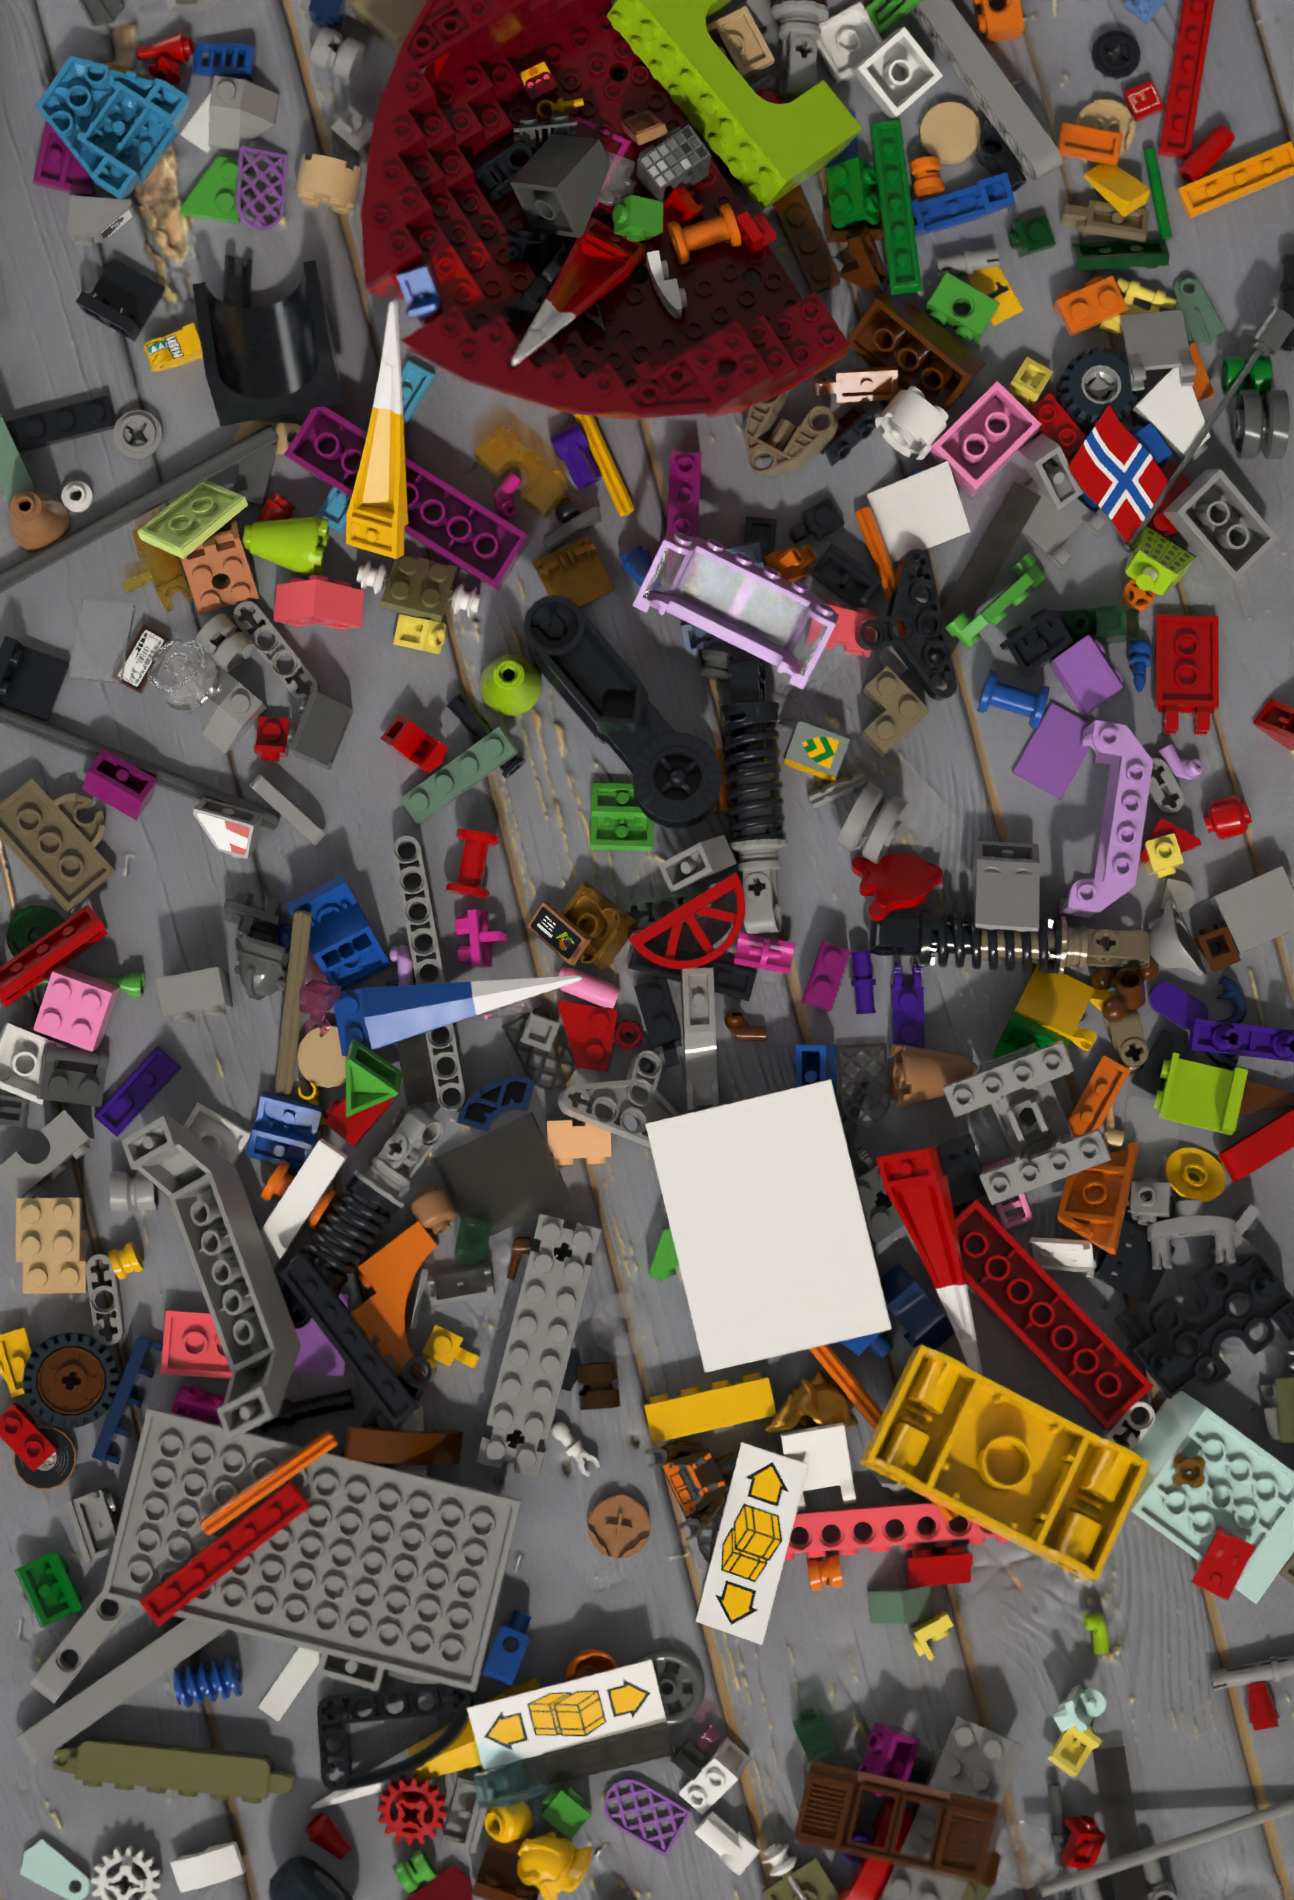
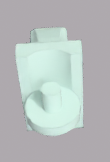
M1081 1684L1073 1687L1067 1699L1060 1702L1058 1710L1053 1713V1718L1060 1731H1066L1076 1726L1079 1733L1088 1729L1093 1717L1099 1716L1104 1712L1107 1706L1106 1696L1097 1688L1091 1687L1083 1691Z

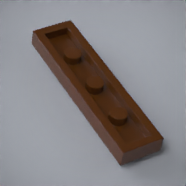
M798 185L774 202L772 206L810 293L816 292L819 294L840 285L841 280Z

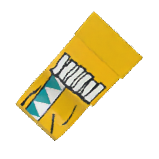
M194 322L183 326V329L153 339L144 344L143 349L151 371L157 372L171 367L175 368L203 358L200 336Z

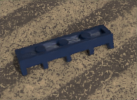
M144 1336L137 1338L91 1456L92 1458L102 1462L109 1461L119 1464L121 1458L110 1454L117 1434L130 1437L131 1431L121 1427L129 1404L141 1408L143 1401L132 1396L141 1374L150 1378L153 1377L154 1371L145 1368L144 1365L151 1347L162 1351V1343Z

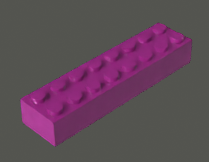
M325 406L313 408L284 455L288 460L351 499L367 433ZM405 457L408 525L404 526V533L498 592L531 540L529 535Z

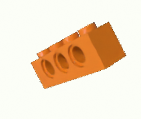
M973 0V4L979 5L980 15L976 17L977 29L979 34H984L985 44L1022 37L1025 25L1020 0ZM998 2L1003 5L1004 9L995 11L989 4Z

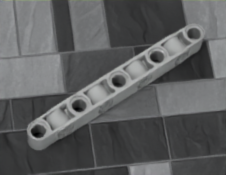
M101 1592L38 1671L30 1685L55 1704L133 1605L117 1601L119 1605L117 1614H109L104 1608L106 1598L101 1597ZM67 1649H72L78 1654L79 1659L76 1665H70L65 1661L64 1652Z

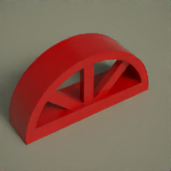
M734 873L628 938V941L644 958L656 965L669 969L698 968L716 960L733 944L744 921L745 895L737 873ZM732 890L734 891L736 914L706 907ZM693 914L734 923L726 940L716 950H714ZM683 920L688 924L706 956L687 961L674 960ZM672 928L665 958L653 953L644 946L647 942Z

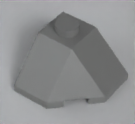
M214 76L209 104V147L238 151L240 146H248L249 142L262 132L266 133L275 126L279 94L243 79Z
M219 668L199 690L202 734L225 755L258 720V717L267 710L262 701L222 668Z

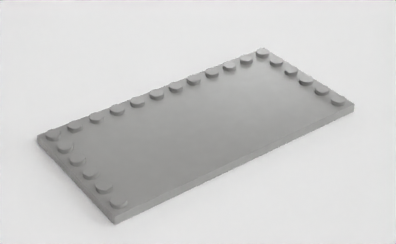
M147 1408L102 1598L143 1608L139 1600L289 1481L293 1480L311 1506L173 1616L476 1692L522 1500L371 1462L345 1459L343 1455L327 1452L211 1535H207L200 1526L202 1519L305 1446L250 1432H245L233 1439L227 1440L222 1425L154 1408Z

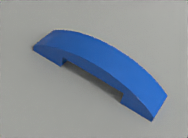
M1008 173L977 181L978 185L923 202H918V200L911 201L915 236L965 224L1014 204L1015 199Z

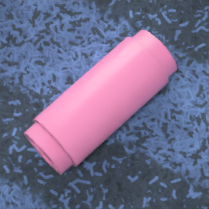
M562 966L558 976L582 977L578 982L560 987V990L604 1008L613 1009L621 990L615 987L616 985L571 967Z

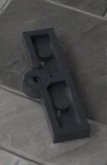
M564 244L507 312L506 316L514 323L523 315L529 318L539 308L542 301L549 294L560 271L563 269L562 267L571 251L570 248Z

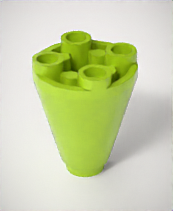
M309 516L254 522L253 525L246 524L242 544L244 549L250 550L251 554L308 578L310 575L322 576L324 569L323 552L327 550L329 540V519L322 516Z
M517 654L503 655L494 659L485 668L481 677V694L485 703L494 712L504 716L519 717L530 711L537 704L542 693V678L537 667L529 659ZM515 673V677L511 681L503 678V674Z

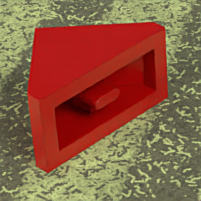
M1270 698L1253 721V724L1288 750L1293 751L1294 708Z
M1162 818L1155 822L1146 841L1169 834H1175L1181 853L1196 849L1202 845L1198 837ZM1143 845L1140 851L1139 865L1149 861L1145 845Z

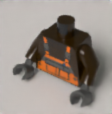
M680 1440L661 1447L646 1449L645 1454L653 1453L656 1458L655 1462L649 1464L648 1467L661 1466L685 1518L688 1519L678 1525V1530L685 1526L690 1528L691 1534L685 1539L686 1541L697 1537L701 1529L716 1518L726 1501L725 1492L729 1489L723 1477L734 1472L737 1462L732 1451L714 1459L709 1447L704 1448L700 1443Z

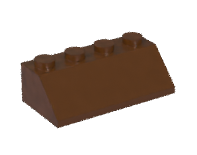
M890 287L874 300L847 339L850 347L874 367L897 366L898 387L902 390H908L910 386L918 388L924 394V399L933 406L941 407L946 413L970 387L986 365L985 362L902 294L891 295Z

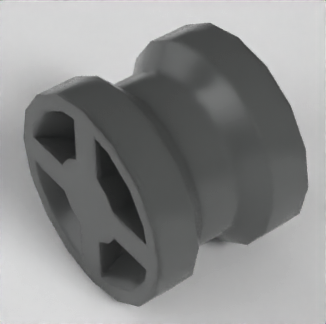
M704 650L702 658L705 664L700 669L699 676L714 681H730L728 663L729 659L733 658L734 655L722 651Z

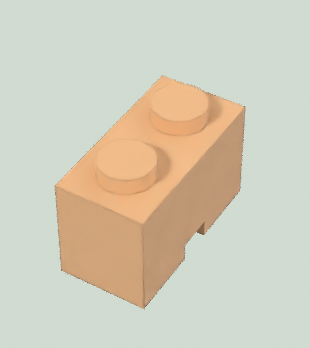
M572 1120L547 1121L548 1159H555V1165H574V1159L587 1158V1164H606L605 1158L612 1157L611 1132L586 1122L585 1126H573Z

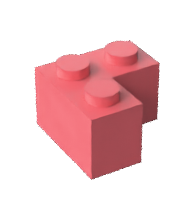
M310 575L309 580L290 578L289 583L276 585L274 622L296 627L318 624L340 630L362 627L364 590L352 588L351 582H328V577L321 575Z

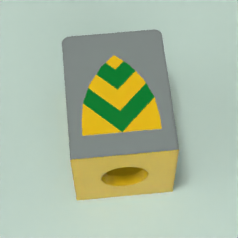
M799 721L784 764L834 782L850 739Z

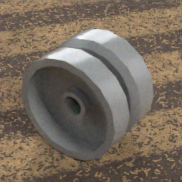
M870 782L860 794L845 821L838 838V844L853 850L867 836L862 847V857L877 864L897 836L909 807V802L893 796L888 799L880 810L885 797L884 789Z

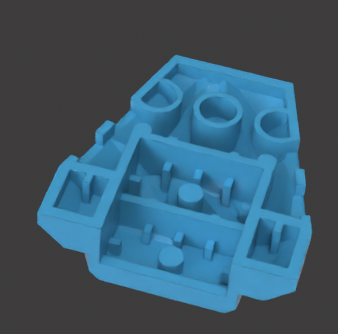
M70 56L35 106L87 171L95 184L122 200L133 191L135 186L140 187L144 184L177 137L180 130L179 123L186 115L191 99L164 80L155 78L153 81L138 77L137 73L127 71L123 73L110 69L108 65Z

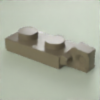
M1089 200L1087 204H1080V206L1065 204L1061 225L1077 228V230L1084 231L1085 233L1145 242L1149 210L1138 208L1123 217L1110 203Z

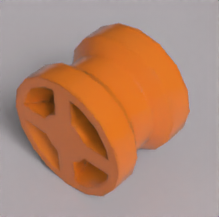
M1132 579L1126 584L1121 593V602L1131 612H1142L1153 602L1155 593L1151 590H1141L1137 586L1136 581Z

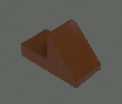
M866 225L855 229L848 239L849 253L856 261L845 264L838 275L870 292L880 294L884 291L889 279Z

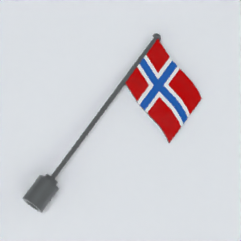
M1276 306L1269 307L1249 337L1253 343L1251 348L1255 351L1169 481L1151 454L1121 424L1111 405L1107 406L1067 467L1080 489L1109 518L1125 542L1123 543V550L1125 552H1132L1134 550L1132 546L1260 355L1266 357L1268 354L1275 355L1294 327V318L1290 314Z

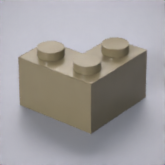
M888 665L863 689L862 693L882 714L863 730L861 737L883 758L930 713L929 708Z

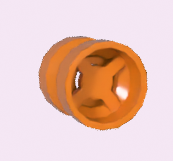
M927 156L910 162V171L915 177V182L913 183L914 195L931 196L944 190L943 179L939 176L941 169L939 157Z
M838 1555L828 1556L825 1561H819L816 1558L806 1560L811 1591L821 1590L827 1585L833 1588L843 1587Z

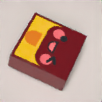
M545 60L517 73L531 104L559 91V86Z

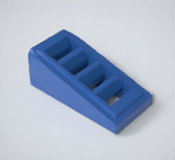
M195 43L192 75L221 76L253 82L257 56L255 45ZM203 53H209L207 67H201ZM215 54H221L219 67H214ZM227 55L232 56L231 67H226ZM239 57H244L243 67H237Z

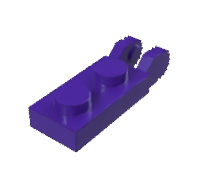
M894 962V987L891 988L892 1046L894 1044H905L925 1048L924 987H921V968H918L917 962H913V987H902L903 967L901 962Z

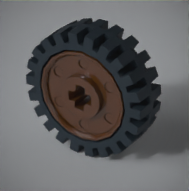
M80 1333L58 1334L42 1342L28 1358L23 1372V1390L31 1409L44 1421L64 1428L81 1427L97 1420L111 1406L118 1389V1370L111 1353L98 1340ZM70 1371L76 1372L75 1377L79 1378V1383L73 1384L71 1389L65 1388L66 1383L62 1382V1377L69 1376Z

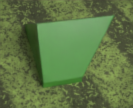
M356 1039L350 1042L346 1058V1117L398 1095L403 1077L402 1071Z

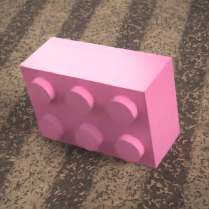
M996 381L931 446L928 455L938 464L948 461L954 480L973 497L1018 453L1019 449L1024 447L1038 433L1042 424Z

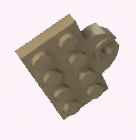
M31 778L0 804V839L66 913H69L116 872L96 850V847L102 841L106 827L104 814L100 810L96 812L95 818L91 823H81L77 819V812L81 809L89 808L93 800L76 793L64 794L52 801L34 779Z

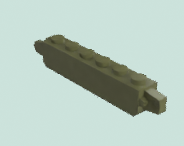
M90 1736L79 1747L57 1748L53 1761V1769L75 1774V1780H83V1785L101 1787L102 1782L115 1784L114 1788L120 1790H133L134 1786L147 1787V1792L158 1794L166 1793V1789L179 1790L178 1795L186 1797H196L198 1792L209 1793L211 1799L229 1800L230 1796L242 1797L243 1802L253 1804L261 1803V1799H267L270 1793L280 1794L282 1792L284 1794L291 1792V1789H293L297 1782L292 1771L289 1772L288 1770L286 1772L285 1770L273 1769L272 1759L265 1754Z

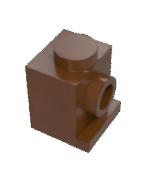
M1213 924L1199 930L1201 936L1195 938L1194 941L1207 974L1241 961L1227 926L1218 929L1217 924ZM1213 942L1219 946L1217 954L1210 952V943Z

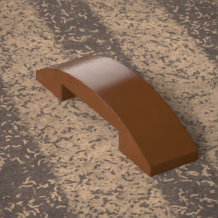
M348 1426L344 1458L405 1465L458 1464L460 1462L463 1432L456 1430H384L377 1427Z

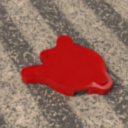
M906 853L887 855L882 857L877 864L864 857H856L852 860L851 864L852 871L862 878L859 885V893L865 897H875L868 911L869 917L874 921L883 920L895 909L909 908L921 904L925 901L926 895L936 885L940 884L943 879V871L939 866Z

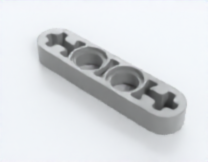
M250 601L239 603L233 612V618L237 626L254 643L255 649L294 699L301 703L304 696H306L304 693L297 694L300 688L294 679L290 684L287 683V680L294 678L300 670L304 671L303 674L298 675L304 684L307 685L310 682L313 684L310 687V691L315 690L319 692V685L315 678L261 609ZM245 609L248 612L256 611L253 614V618L259 626L263 621L266 623V625L257 628L253 635L249 634L250 631L254 630L247 620L240 621L243 618L241 612ZM265 632L274 634L276 639L275 644L268 649H264L258 644L260 635ZM284 656L291 657L295 664L292 671L288 673L280 672L277 668L279 659Z

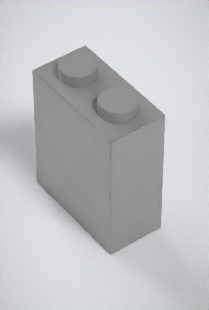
M1283 866L1209 899L1221 927H1228L1238 954L1294 930V878L1290 871L1285 872Z

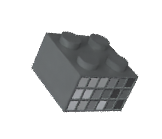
M690 125L683 129H680V127L673 129L665 136L664 142L657 147L650 145L639 154L636 181L649 199L664 203L675 188L684 186L688 190L708 176L711 154Z

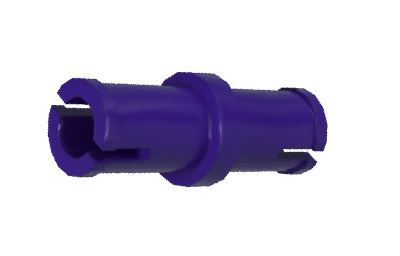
M851 952L854 974L851 986L855 988L856 1014L876 1013L873 985H876V978H872L871 952Z

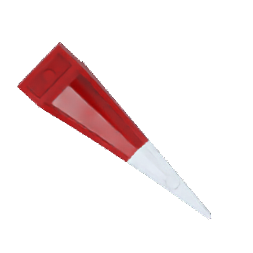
M592 218L588 222L584 234L577 238L562 267L563 269L557 276L535 320L514 355L512 364H518L631 274L633 268L642 260L648 247L640 242L629 241L626 239V236L614 234V228Z
M931 1146L876 1157L884 1189L903 1221L932 1279L956 1334L968 1368L983 1376L947 1175L942 1174L936 1147Z

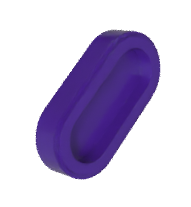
M1158 984L1149 993L1148 1001L1150 1007L1156 1013L1185 1030L1190 1031L1191 1018L1208 1020L1209 1014L1206 1005L1173 984Z

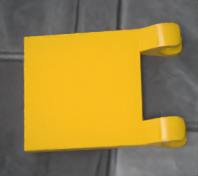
M1038 963L1014 1012L1070 1039L1080 1049L1090 1051L1097 1038L1096 1032L1077 1027L1090 1001L1101 1011L1104 1001L1116 996L1110 991L1095 989L1064 973L1062 975L1041 973Z

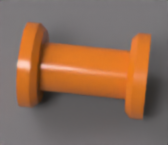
M729 203L720 206L719 216L683 228L676 221L668 222L672 246L681 265L688 263L690 259L689 252L722 241L729 243L733 247L741 245L739 228Z
M282 1160L275 1169L260 1198L268 1201L275 1195L280 1199L283 1197L295 1178L288 1174L290 1164L287 1161ZM330 1189L322 1195L309 1215L308 1224L313 1230L317 1229L318 1224L323 1221L325 1214L335 1201L338 1192Z

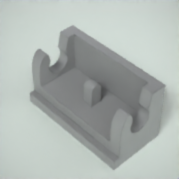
M490 1263L428 1274L427 1282L430 1287L431 1306L496 1294Z
M459 1776L442 1840L445 1841V1845L476 1853L493 1785Z

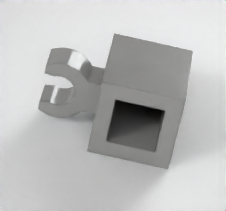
M351 105L346 111H339L331 122L332 136L361 161L370 151L373 124Z

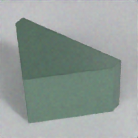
M931 1586L867 1591L871 1624H907L934 1617Z

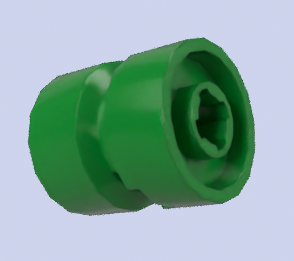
M1242 355L1224 356L1221 372L1224 396H1226L1252 355L1248 360H1245ZM1260 355L1233 396H1238L1241 389L1257 390L1261 396L1265 395L1268 390H1271L1272 365L1269 355L1266 357Z

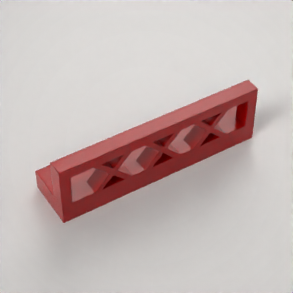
M89 905L82 908L0 967V1002L5 1008L49 977L52 971L66 965L108 935L105 930L106 926Z

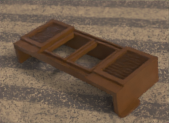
M812 1761L793 1837L802 1844L991 1888L996 1883L1001 1861L1000 1854L995 1850L1004 1808L999 1803ZM864 1790L896 1797L885 1848L852 1841ZM907 1800L940 1807L928 1859L895 1851Z

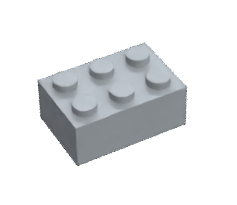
M1221 469L1205 470L1162 512L1220 581H1236L1278 539V536Z

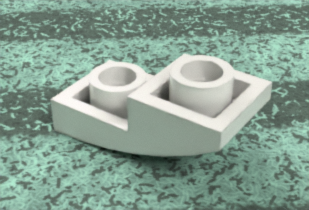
M659 250L647 252V268L658 297L675 319H681L682 308L687 307L685 289H679L677 278L666 280L669 279L668 265L666 260L661 261Z
M236 1841L209 1846L204 1852L176 1857L170 1862L180 1893L213 1885L246 1872Z

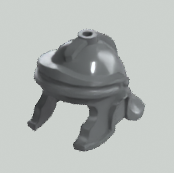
M238 934L236 938L241 942L242 946L237 961L240 963L239 966L236 965L235 972L240 975L241 982L246 988L249 998L260 1000L276 991H286L289 954L285 953V948L271 944L267 940Z

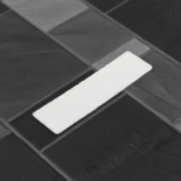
M299 1647L260 1703L259 1709L276 1721H279L319 1664L321 1653Z

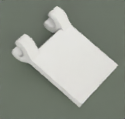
M844 1422L780 1433L784 1456L809 1464L797 1513L806 1511L803 1492L839 1485L843 1504L856 1502Z

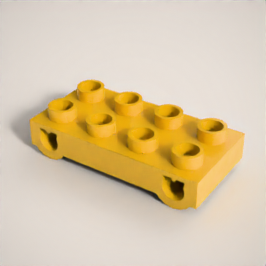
M919 1345L913 1349L859 1462L1086 1581L1098 1580L1150 1465L1148 1461L1142 1459L1133 1451L1095 1435L972 1371L954 1358L924 1345Z

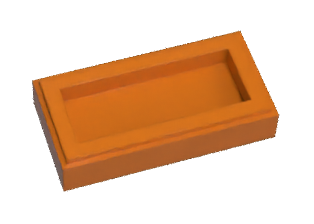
M1062 122L1057 148L1062 156L1116 166L1123 133Z

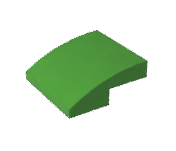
M592 783L590 850L653 851V821L648 819L640 810L634 797L633 784Z

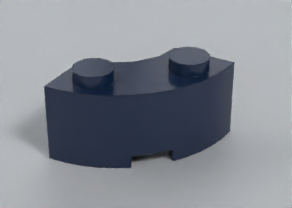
M508 1077L484 1086L469 1098L463 1106L456 1123L489 1132L494 1121L504 1113L514 1110L528 1111L536 1080L527 1077Z
M899 1263L880 1279L888 1314L891 1313L907 1331L903 1337L913 1348L924 1345L936 1350L955 1334L951 1322Z

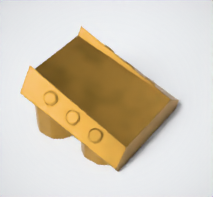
M587 881L581 884L561 912L591 939L579 959L583 963H594L601 970L613 964L614 958L628 941V938H630L634 931L638 930V923L635 919Z

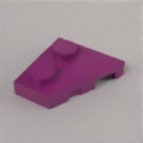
M46 122L33 184L79 196L92 197L93 189L87 171L74 157L50 124Z

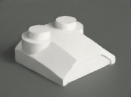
M6 1022L0 1033V1088L42 1105L44 1100L37 1099L44 1046L46 1043L57 1044V1047L66 1048V1046ZM59 1060L54 1061L53 1069H56Z

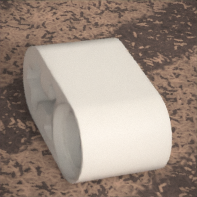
M1138 1401L1109 1430H1105L1102 1438L1115 1442L1112 1439L1113 1435L1121 1436L1127 1429L1121 1426L1124 1422L1128 1427L1136 1430L1134 1434L1127 1431L1122 1438L1125 1442L1123 1447L1132 1451L1155 1421L1153 1408L1145 1402ZM1136 1407H1143L1146 1412V1418L1141 1424H1134L1131 1420V1412Z

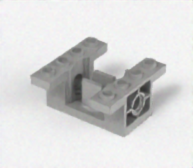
M1063 1040L1038 1049L1036 1043L1030 1044L976 1066L973 1075L943 1086L954 1117L991 1104L1012 1152L1009 1163L980 1173V1179L991 1205L1111 1160V1155L1099 1128L1077 1137L1074 1136L1051 1080L1075 1070ZM1027 1107L1032 1108L1036 1120H1025L1021 1115V1111Z

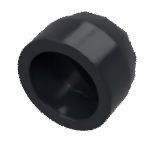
M567 496L555 508V515L563 524L580 514Z

